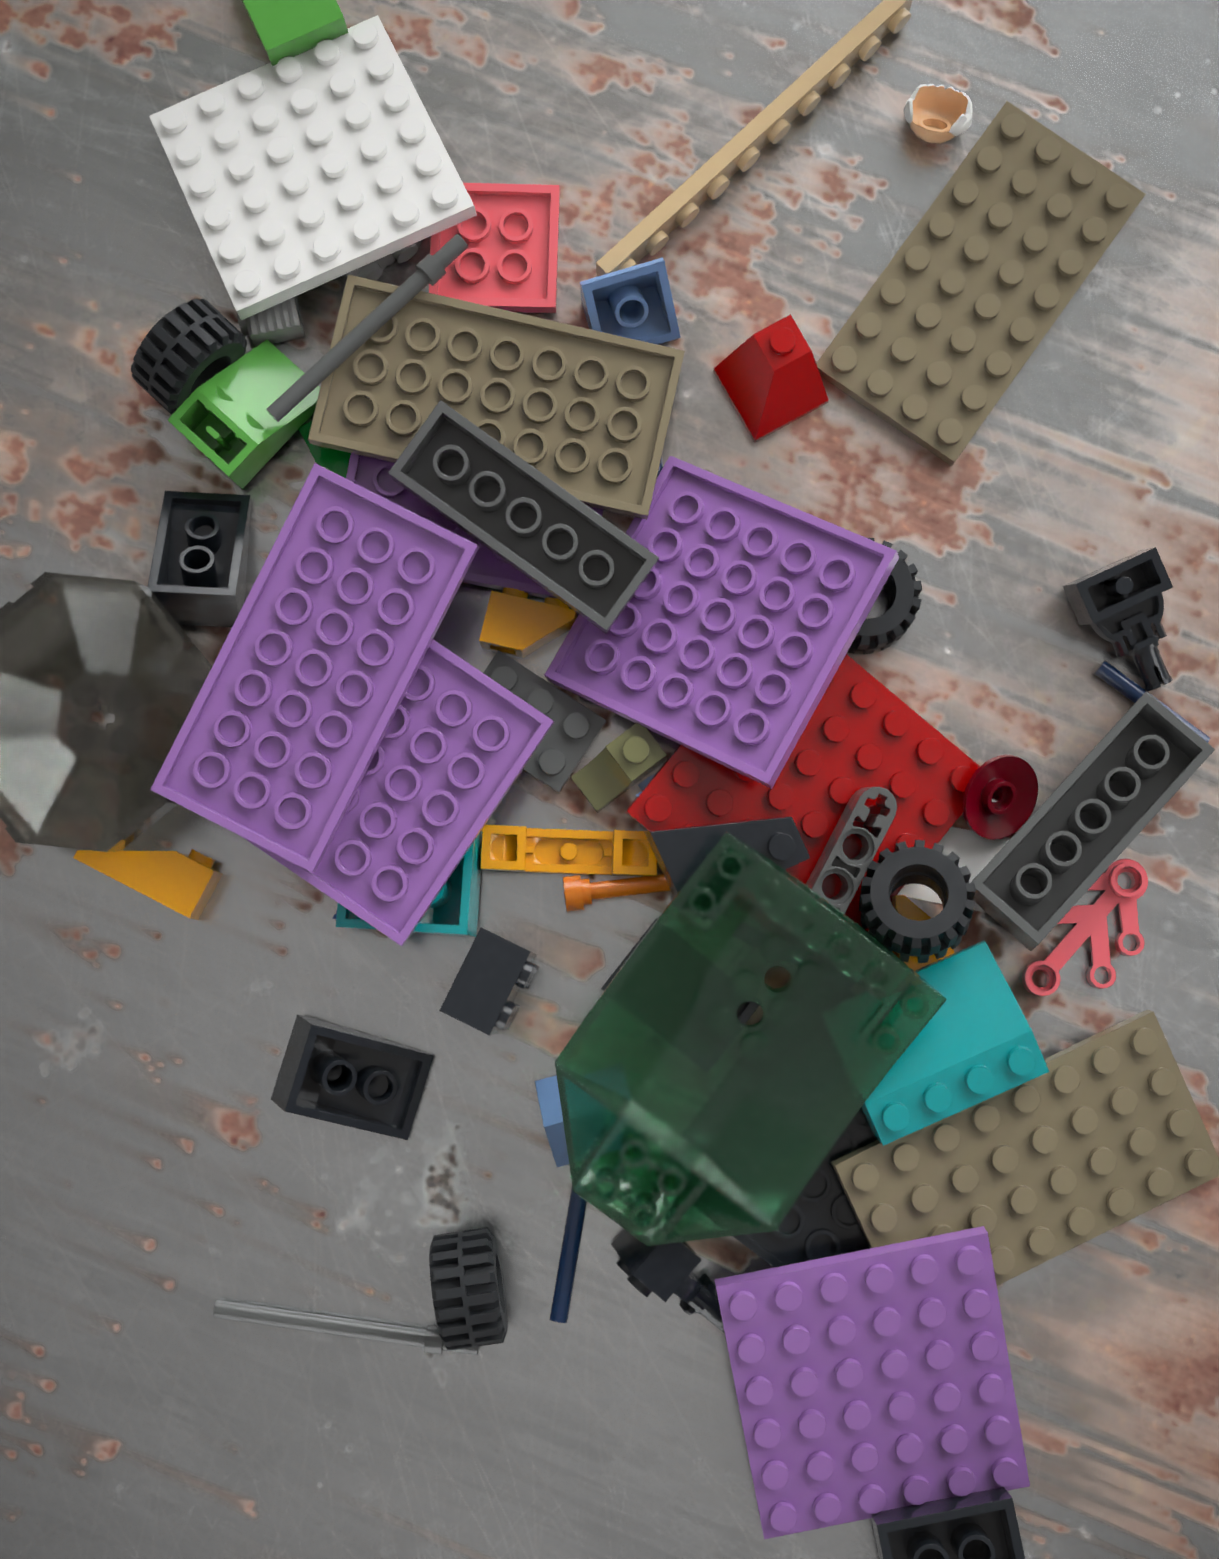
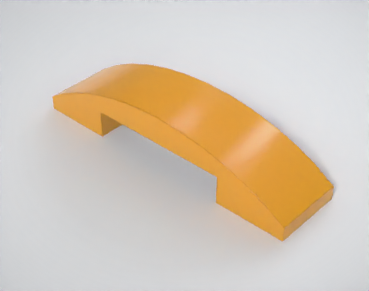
M485 825L482 829L481 869L576 875L657 876V859L644 833L648 831L527 828V826Z

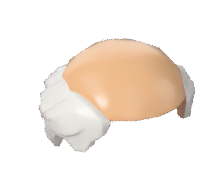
M924 84L918 86L910 99L907 100L904 107V115L906 121L910 124V128L918 138L928 143L941 144L965 133L970 128L972 123V102L969 96H966V93L954 90L953 87L945 89L943 85L936 87L934 84H929L928 86Z

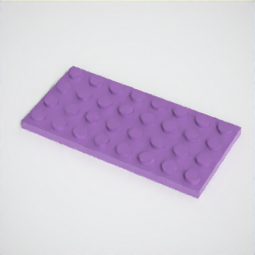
M314 463L150 790L312 873L316 872L479 546Z

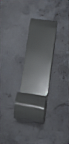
M864 787L855 791L851 796L788 920V929L794 939L826 957L851 968L862 967L867 964L875 950L874 941L870 934L843 919V916L896 815V799L887 789L882 787ZM877 798L876 805L881 808L880 813L868 816L870 809L864 805L866 799ZM853 822H865L863 826L872 827V830L869 832L865 828L853 826ZM855 834L859 837L862 848L856 857L849 859L844 854L842 845L847 836ZM835 873L841 880V889L836 896L827 898L822 891V883L826 876ZM815 913L821 920L820 930L816 935L806 937L801 930L802 920L807 915ZM850 934H855L859 939V950L854 956L845 958L840 947L842 940Z

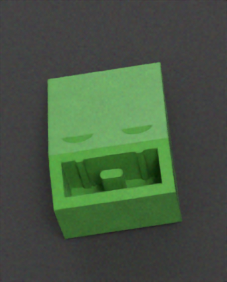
M265 340L196 388L169 417L168 421L243 489L315 412L321 387L317 386L279 422L274 420L266 409L305 373L269 340Z

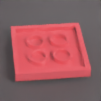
M463 183L475 206L477 216L432 235L430 254L433 256L456 234L464 239L468 248L444 269L446 274L433 286L429 284V293L512 312L556 313L560 186Z

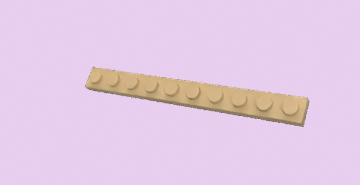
M883 0L598 260L596 262L597 277L638 265L637 263L648 253L651 256L658 253L669 240L668 234L678 225L682 228L687 226L699 213L700 209L698 207L709 197L712 200L719 197L729 186V179L739 169L745 172L752 167L760 157L761 153L759 151L770 141L773 144L779 142L787 134L791 127L790 123L798 115L807 116L820 102V95L830 86L833 89L839 87L851 73V67L858 60L867 61L880 47V40L890 31L893 34L898 33L911 18L909 11L913 0Z

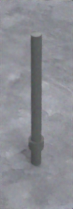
M456 234L433 256L431 254L426 255L416 265L417 271L266 409L273 419L279 422L428 284L433 286L446 274L444 269L468 248L464 239Z
M216 1300L213 1311L214 1318L424 1348V1353L442 1355L443 1351H448L441 1341L437 1326L428 1325L427 1329L224 1300ZM480 1346L452 1350L450 1352L478 1355Z

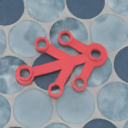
M1131 859L1114 861L1088 889V891H1104L1092 905L1073 906L1059 921L1058 924H1076L1044 961L1032 962L1024 969L1022 983L1030 994L1034 996H1047L1054 993L1060 985V969L1089 936L1092 965L1088 968L1086 974L1088 983L1097 989L1108 988L1114 984L1116 971L1111 965L1107 916L1117 904L1122 932L1115 938L1116 950L1124 956H1134L1143 950L1145 941L1139 932L1137 899L1143 896L1147 889L1148 876L1145 869L1138 862ZM1121 873L1127 874L1131 879V886L1128 889H1123L1118 885L1117 879ZM1127 934L1132 935L1136 939L1137 944L1133 951H1128L1123 946V939ZM1099 967L1104 968L1108 972V980L1104 984L1098 983L1094 977V973ZM1037 970L1042 971L1046 975V983L1042 987H1037L1032 982V975Z

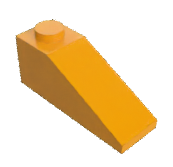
M194 849L190 851L189 855L177 851L77 850L73 857L164 906L195 920H199L223 873L212 868L215 863L214 859Z

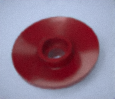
M1014 755L996 756L982 764L969 780L963 797V814L970 829L977 835L992 840L1008 837L1018 831L1031 816L1037 802L1038 780L1034 769L1028 762Z

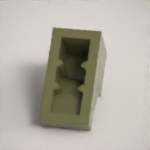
M636 723L606 745L592 761L574 774L571 779L598 813L666 761L667 754L647 728Z

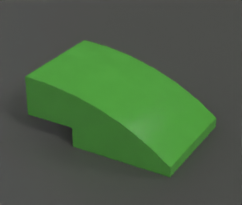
M241 0L272 66L276 65L284 57H295L315 48L323 40H333L349 33L345 18L336 0Z

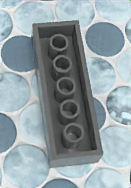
M441 400L388 472L396 483L605 633L612 627L659 559L651 551Z
M1146 691L973 879L971 883L975 884V903L1028 950L1032 951L1215 749Z

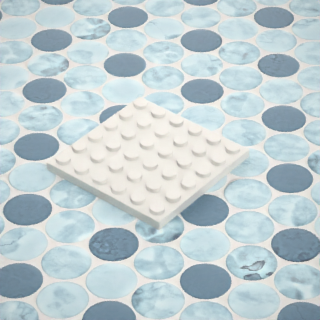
M378 15L348 28L349 33L333 40L319 42L311 50L295 57H284L274 66L270 62L149 116L241 320L477 216L475 206Z

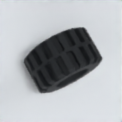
M193 299L167 313L148 332L133 358L134 361L131 365L132 377L172 415L196 388L244 356L247 340L207 300Z
M885 540L882 543V545L887 546L889 548H891L893 545L892 543H889ZM902 550L898 552L899 559L883 586L888 596L887 610L879 617L865 619L848 653L854 654L856 650H863V655L873 654L875 649L879 648L882 651L890 647L894 641H898L915 620V615L920 609L922 599H919L922 584L921 581H916L915 575L918 572L914 563L909 566L907 565L905 559L908 555Z
M915 840L914 847L910 848L903 841L896 843L895 852L893 853L888 848L880 852L878 862L872 860L868 866L866 877H863L859 911H861L860 921L863 929L868 928L874 945L878 942L882 944L881 952L889 957L893 951L900 954L899 961L907 963L910 956H917L918 963H926L930 955L934 954L936 959H940L946 956L949 947L954 950L960 944L962 936L966 935L975 907V884L969 883L971 873L967 866L959 868L960 857L953 851L948 856L942 854L944 846L934 843L933 849L925 848V840ZM906 884L925 885L939 896L943 904V910L937 916L928 920H911L895 910L891 904L890 895L897 888Z
M489 1227L434 1235L429 1251L431 1290L438 1332L446 1349L452 1351L503 1343L508 1328L507 1306L500 1254L494 1234Z

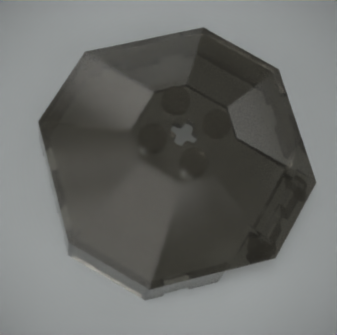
M44 572L31 583L33 587L15 602L9 601L0 608V818L7 826L5 830L16 843L104 852L122 851L178 805L150 789L212 665L152 591L143 584L133 580ZM102 705H107L108 713L115 715L114 723H107L105 730H99V723L92 721V714L100 712Z

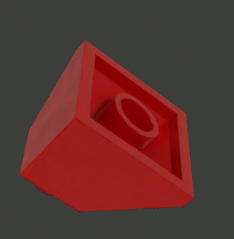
M791 314L753 334L713 368L714 374L754 443L827 404L829 401L812 350Z

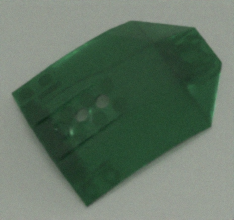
M726 831L614 976L555 1061L573 1191L647 1246L779 1230L778 1226L834 1143L888 1071L945 1003L946 997L868 931L818 893ZM774 966L784 967L790 972L788 983L781 988H772L764 981L766 972ZM753 1001L761 1006L763 1015L758 1023L745 1025L738 1020L736 1012L738 1007L744 1002Z

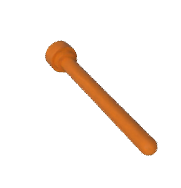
M663 874L591 883L589 878L581 879L580 875L563 877L567 912L584 910V905H592V900L671 891Z

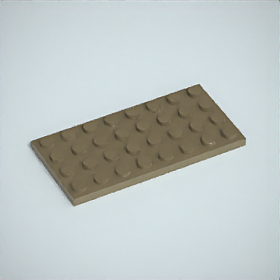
M1006 101L816 363L820 376L947 464L953 466L1146 194Z
M348 275L330 350L399 286ZM420 291L322 381L308 440L313 445L395 463L441 400L588 507L647 520L685 351Z
M1145 1010L1045 1058L1044 1060L1049 1069V1072L884 1146L879 1140H876L832 1161L831 1164L869 1248L984 1226L988 1232L996 1285L998 1286L1218 1177L1219 1157L1154 1011Z

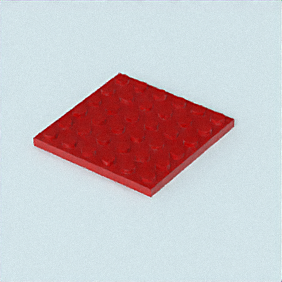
M846 654L772 789L679 745L625 812L648 832L792 817L810 858L728 896V898L774 936L841 965L794 939L788 929V920L851 796L855 791L864 787H882L890 791L896 799V815L873 858V861L878 862L880 852L888 848L893 853L895 852L896 843L903 841L910 848L914 847L915 840H925L924 847L933 849L934 843L938 844L963 813L965 789L972 775L980 766ZM877 798L866 799L864 805L870 809L868 816L880 813L881 808L876 805ZM853 822V826L865 828L869 832L872 830V827L863 826L865 822ZM855 834L847 836L842 845L843 852L849 859L856 857L862 848L861 841ZM835 873L826 876L822 883L824 895L827 898H832L840 892V878ZM861 881L843 919L863 929L860 921L861 911H859ZM904 885L901 886V887H899V888H897V889L890 895V901H891V902H892V897H893V896H896V895L900 892V890L904 887ZM815 913L807 915L801 924L804 936L812 937L819 932L821 927L819 916ZM850 934L842 940L840 947L845 958L848 957L859 943V939L855 934Z

